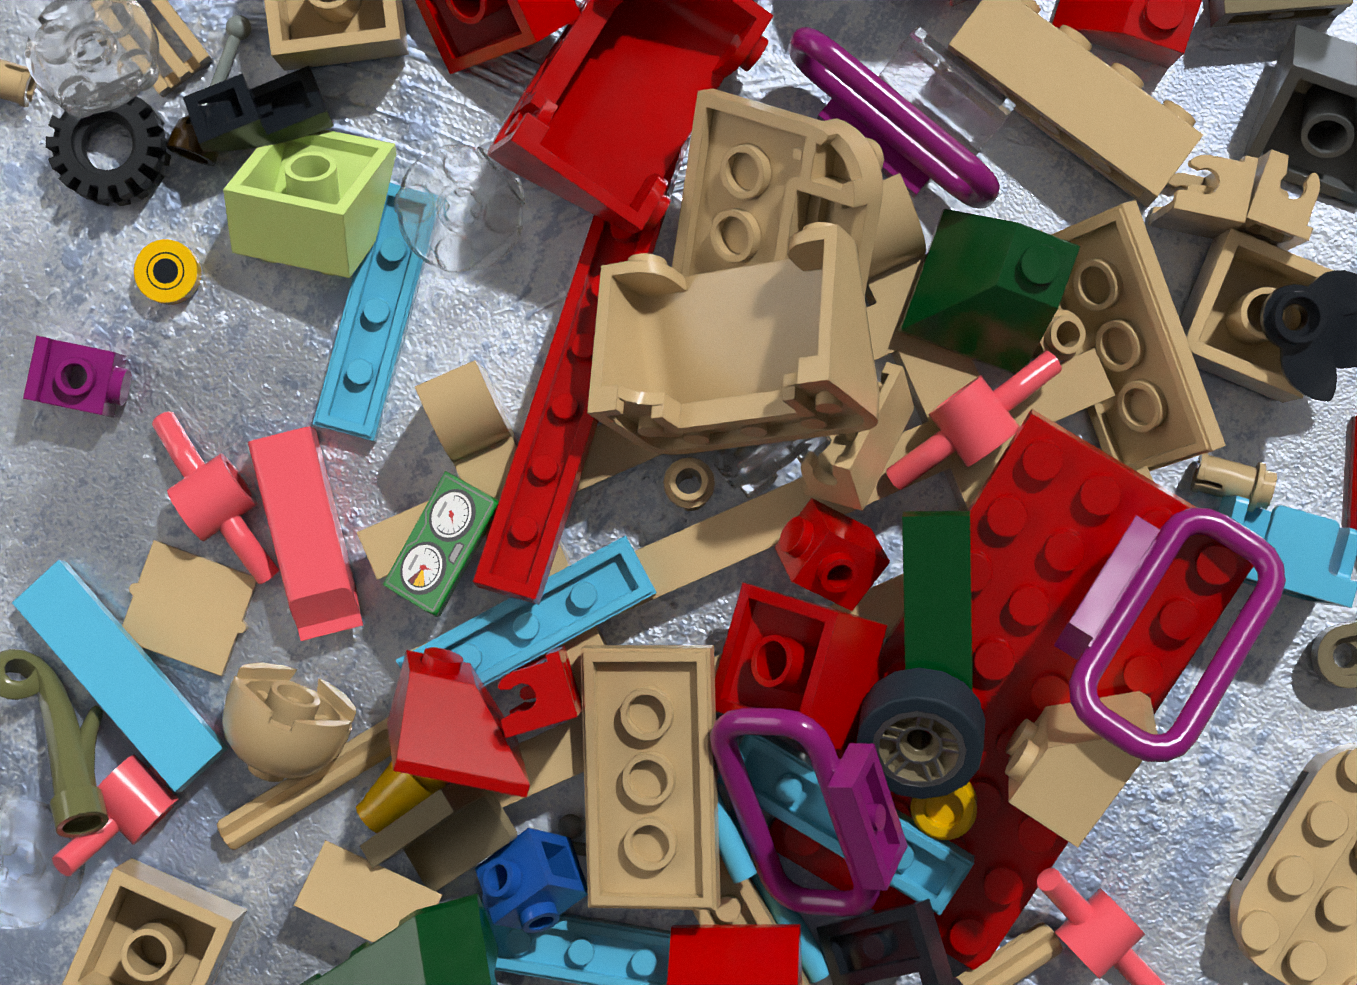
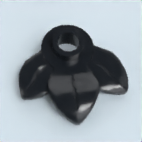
M1346 270L1325 272L1308 286L1293 284L1280 287L1266 298L1261 308V328L1266 338L1273 345L1280 348L1283 376L1292 387L1313 400L1324 402L1332 400L1337 384L1336 368L1357 367V274ZM1288 306L1295 307L1301 316L1300 324L1295 330L1288 329L1283 323V312Z

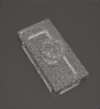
M918 25L906 37L878 75L879 78L975 156H977L1017 106Z

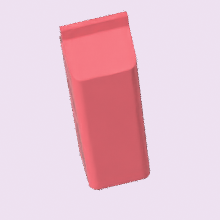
M308 426L249 441L248 446L289 608L298 629L300 641L363 626L358 592L316 429Z

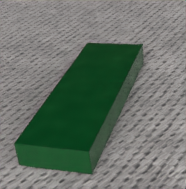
M903 511L905 670L925 668L943 671L964 682L973 692L970 511Z

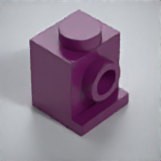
M36 335L23 399L114 418L116 406H123L130 391L132 375L131 370L125 368L127 356ZM81 365L86 370L87 379L82 387L73 389L70 386L73 367Z

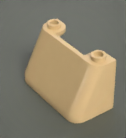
M815 222L804 226L802 231L795 233L789 238L787 253L789 259L685 277L674 268L668 266L664 258L654 254H635L630 256L628 261L602 265L587 414L638 447L650 452L669 455L855 433L870 430L877 426L880 395L856 242L838 224Z

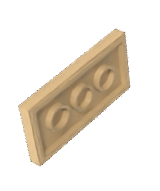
M1136 200L1120 204L1051 234L1080 246L1058 310H1068L1081 320L1086 336L1082 349L1077 355L1095 348L1115 393V396L1087 407L1102 451L1134 470L1147 466L1148 470L1152 471L1226 446Z
M585 645L580 650L588 908L717 910L721 905L717 763L710 741V734L716 721L714 645Z

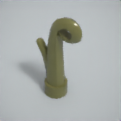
M23 649L1 651L0 697L19 700L36 694L45 728L54 797L50 801V808L56 833L62 837L75 838L86 836L102 829L108 823L109 818L102 790L96 784L95 748L103 710L97 705L93 706L88 711L80 727L65 687L51 666L39 656ZM6 673H19L26 679L22 681L11 680Z

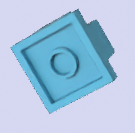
M1237 495L1223 496L1218 512L1229 516L1260 535L1276 549L1285 569L1286 583L1283 595L1315 604L1352 608L1357 591V582L1351 580V574L1357 557L1356 529L1340 528L1336 520L1283 505L1275 506L1272 512L1257 507L1253 512L1247 511L1249 499ZM1253 567L1243 583L1256 586L1258 577Z

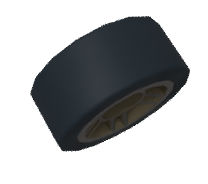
M925 668L895 671L876 682L863 699L856 743L875 745L891 792L900 796L918 799L946 796L967 785L980 768L984 748L985 717L978 697L964 682L943 671Z

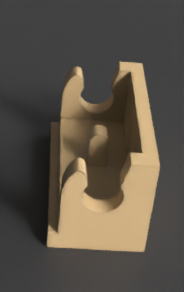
M1270 150L1258 159L1246 221L1241 226L1235 228V230L1288 251L1310 239L1313 228L1307 225L1320 192V180L1318 174H1310L1303 183L1302 195L1297 199L1289 198L1287 191L1280 187L1281 180L1287 175L1289 156L1275 150Z
M1213 155L1194 157L1188 162V166L1196 171H1210L1211 174L1206 177L1187 173L1174 174L1167 183V186L1171 188L1180 187L1185 190L1175 191L1173 200L1167 205L1151 208L1148 225L1210 239L1230 228L1235 229L1241 226L1246 221L1259 158L1244 156L1237 161Z
M886 362L881 372V382H878L880 399L877 426L866 431L828 436L818 457L812 451L807 453L801 464V472L805 480L802 486L804 495L861 511L864 510L915 409L903 366Z
M325 840L294 906L366 940L375 942L397 928L399 921L413 911L438 904L442 894L380 865L372 868L367 859Z

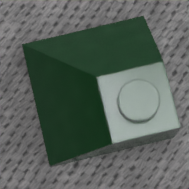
M943 209L898 332L1015 375L1028 365L1058 310L1080 246L1018 222Z

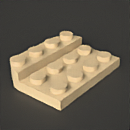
M717 89L698 91L672 268L685 277L789 259L787 256L788 242L792 235L802 231L803 227L810 223L827 222L835 225L838 224L856 242L865 296L883 196L881 169L884 156L881 147L873 139L865 138L861 132L849 123L837 118L821 121Z
M1357 742L1337 746L1324 754L1319 752L1306 764L1303 771L1308 773L1307 777L1243 879L1239 880L1235 877L1228 892L1227 901L1230 902V924L1233 936L1239 946L1237 948L1247 959L1286 985H1357Z

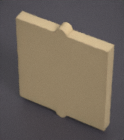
M153 540L138 583H133L129 587V592L133 597L122 626L142 648L216 675L224 676L239 633H244L248 629V624L244 619L258 583L251 574Z

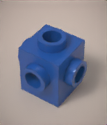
M527 828L517 835L515 840L475 867L483 892V904L491 917L492 923L494 925L522 929L526 933H538L553 927L559 921L560 914L588 895L587 882L570 837Z

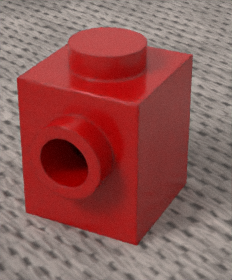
M813 498L809 500L798 516L793 517L787 522L781 532L779 542L774 547L791 582L850 611L854 610L890 563L870 527Z

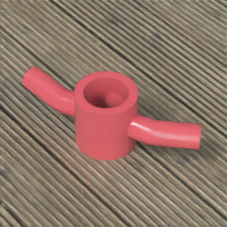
M1044 351L995 390H992L982 375H980L952 394L928 414L940 431L887 468V476L892 484L900 490L904 489L955 451L966 466L969 467L997 449L1020 428L1009 411L1062 371L1059 360L1051 352Z
M164 412L158 415L152 421V426L174 464L184 477V479L167 490L168 496L178 514L191 531L202 541L207 540L220 531L257 583H265L277 574L279 568L241 517L257 505L256 498L248 484L230 460L222 453L205 464L173 412Z
M135 754L131 755L97 786L103 793L109 818L108 823L102 829L92 834L73 838L53 856L54 866L63 875L71 876L119 831L133 845L136 844L172 810L180 799L167 787L166 781L152 765L148 768Z
M1047 868L1039 874L1037 879L1039 889L1068 918L1055 931V934L1099 979L1114 966L1131 985H1166L1132 949L1145 933L1101 888L1086 901L1057 869Z

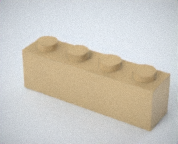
M982 0L949 43L944 59L1148 208L1204 136L1193 127L1196 124L1193 116L1172 101L1165 100L1161 104L1142 90L1144 86L1143 81L1129 68L1119 63H1113L1109 66L1090 52L1092 49L1091 43L1075 29L1067 25H1062L1058 29L1039 15L1041 8L1034 0Z

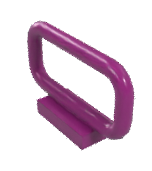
M802 27L793 32L788 48L792 62L811 82L831 97V100L818 114L817 120L825 121L836 118L843 120L855 127L865 138L876 141L881 147L884 156L881 172L888 178L900 173L909 195L913 198L916 197L929 179H932L953 197L975 209L987 208L997 199L1000 192L998 179L971 151L827 35L811 27Z
M1189 508L1172 515L1160 529L1136 515L1054 644L1055 647L1078 660L1069 681L1070 703L1078 719L1095 734L1125 753L1143 761L1168 762L1185 755L1197 742L1281 599L1286 578L1284 564L1276 549L1252 530L1229 516L1210 508ZM1205 535L1247 559L1254 566L1258 581L1173 726L1166 733L1151 734L1107 708L1097 694V685L1184 542L1190 536Z
M742 708L730 710L715 721L710 734L712 752L760 881L767 893L780 905L794 912L808 915L847 917L860 915L871 909L880 894V890L887 891L908 846L875 745L849 743L842 759H838L834 745L826 730L814 719L798 711L783 708ZM738 736H786L798 741L806 749L854 884L852 890L810 889L795 884L787 877L737 744Z

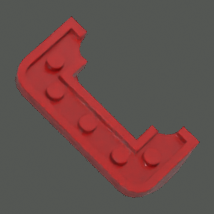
M581 0L578 5L579 16L562 30L491 143L487 156L511 172L630 234L642 231L643 228L648 231L652 230L661 220L671 202V198L664 194L668 181L663 177L692 132L698 91L706 89L718 90L724 78L731 75L738 67L746 72L749 71L759 60L768 45L769 40L762 34L774 15L753 0Z

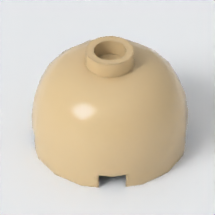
M263 662L245 664L239 668L237 676H234L233 681L230 683L226 694L222 719L225 739L238 758L248 765V770L253 775L269 782H281L284 778L295 779L320 772L340 754L346 744L356 715L354 704L346 694L329 682L319 678L317 692L290 681L298 669Z

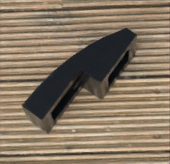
M310 66L251 89L243 74H239L183 97L197 140L203 151H235L275 145L334 127Z

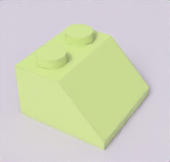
M323 130L292 141L256 148L223 189L232 253L259 258L266 262L282 263L319 271L326 275L350 278L376 242L396 159V144Z

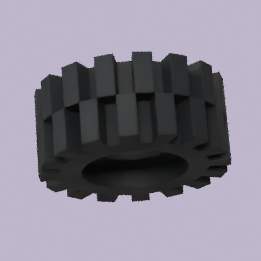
M98 85V91L94 92L85 87L76 91L80 97L76 101L72 102L66 98L59 105L65 110L62 116L57 118L52 115L48 126L55 129L53 137L46 136V148L53 153V157L48 158L51 168L60 174L61 177L58 179L66 187L87 200L90 199L97 204L109 206L110 203H116L119 206L130 205L131 198L138 197L142 200L151 193L147 188L153 182L158 186L164 179V176L160 174L163 165L169 166L171 155L166 152V145L170 135L163 129L162 125L165 123L160 115L144 100L122 87L119 90H115L110 85ZM113 122L125 126L132 138V151L127 161L120 167L111 170L96 168L90 162L86 152V144L91 132L96 127L105 123Z

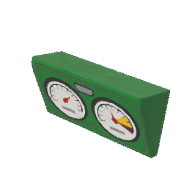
M445 471L383 585L433 616H441L491 525L499 500Z

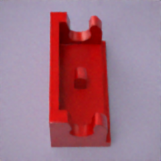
M565 645L551 649L545 655V658L528 662L511 671L499 682L498 688L500 690H511L518 684H526L527 686H524L519 692L520 697L523 700L536 698V701H525L509 710L510 714L500 720L505 738L579 716L582 710V701Z

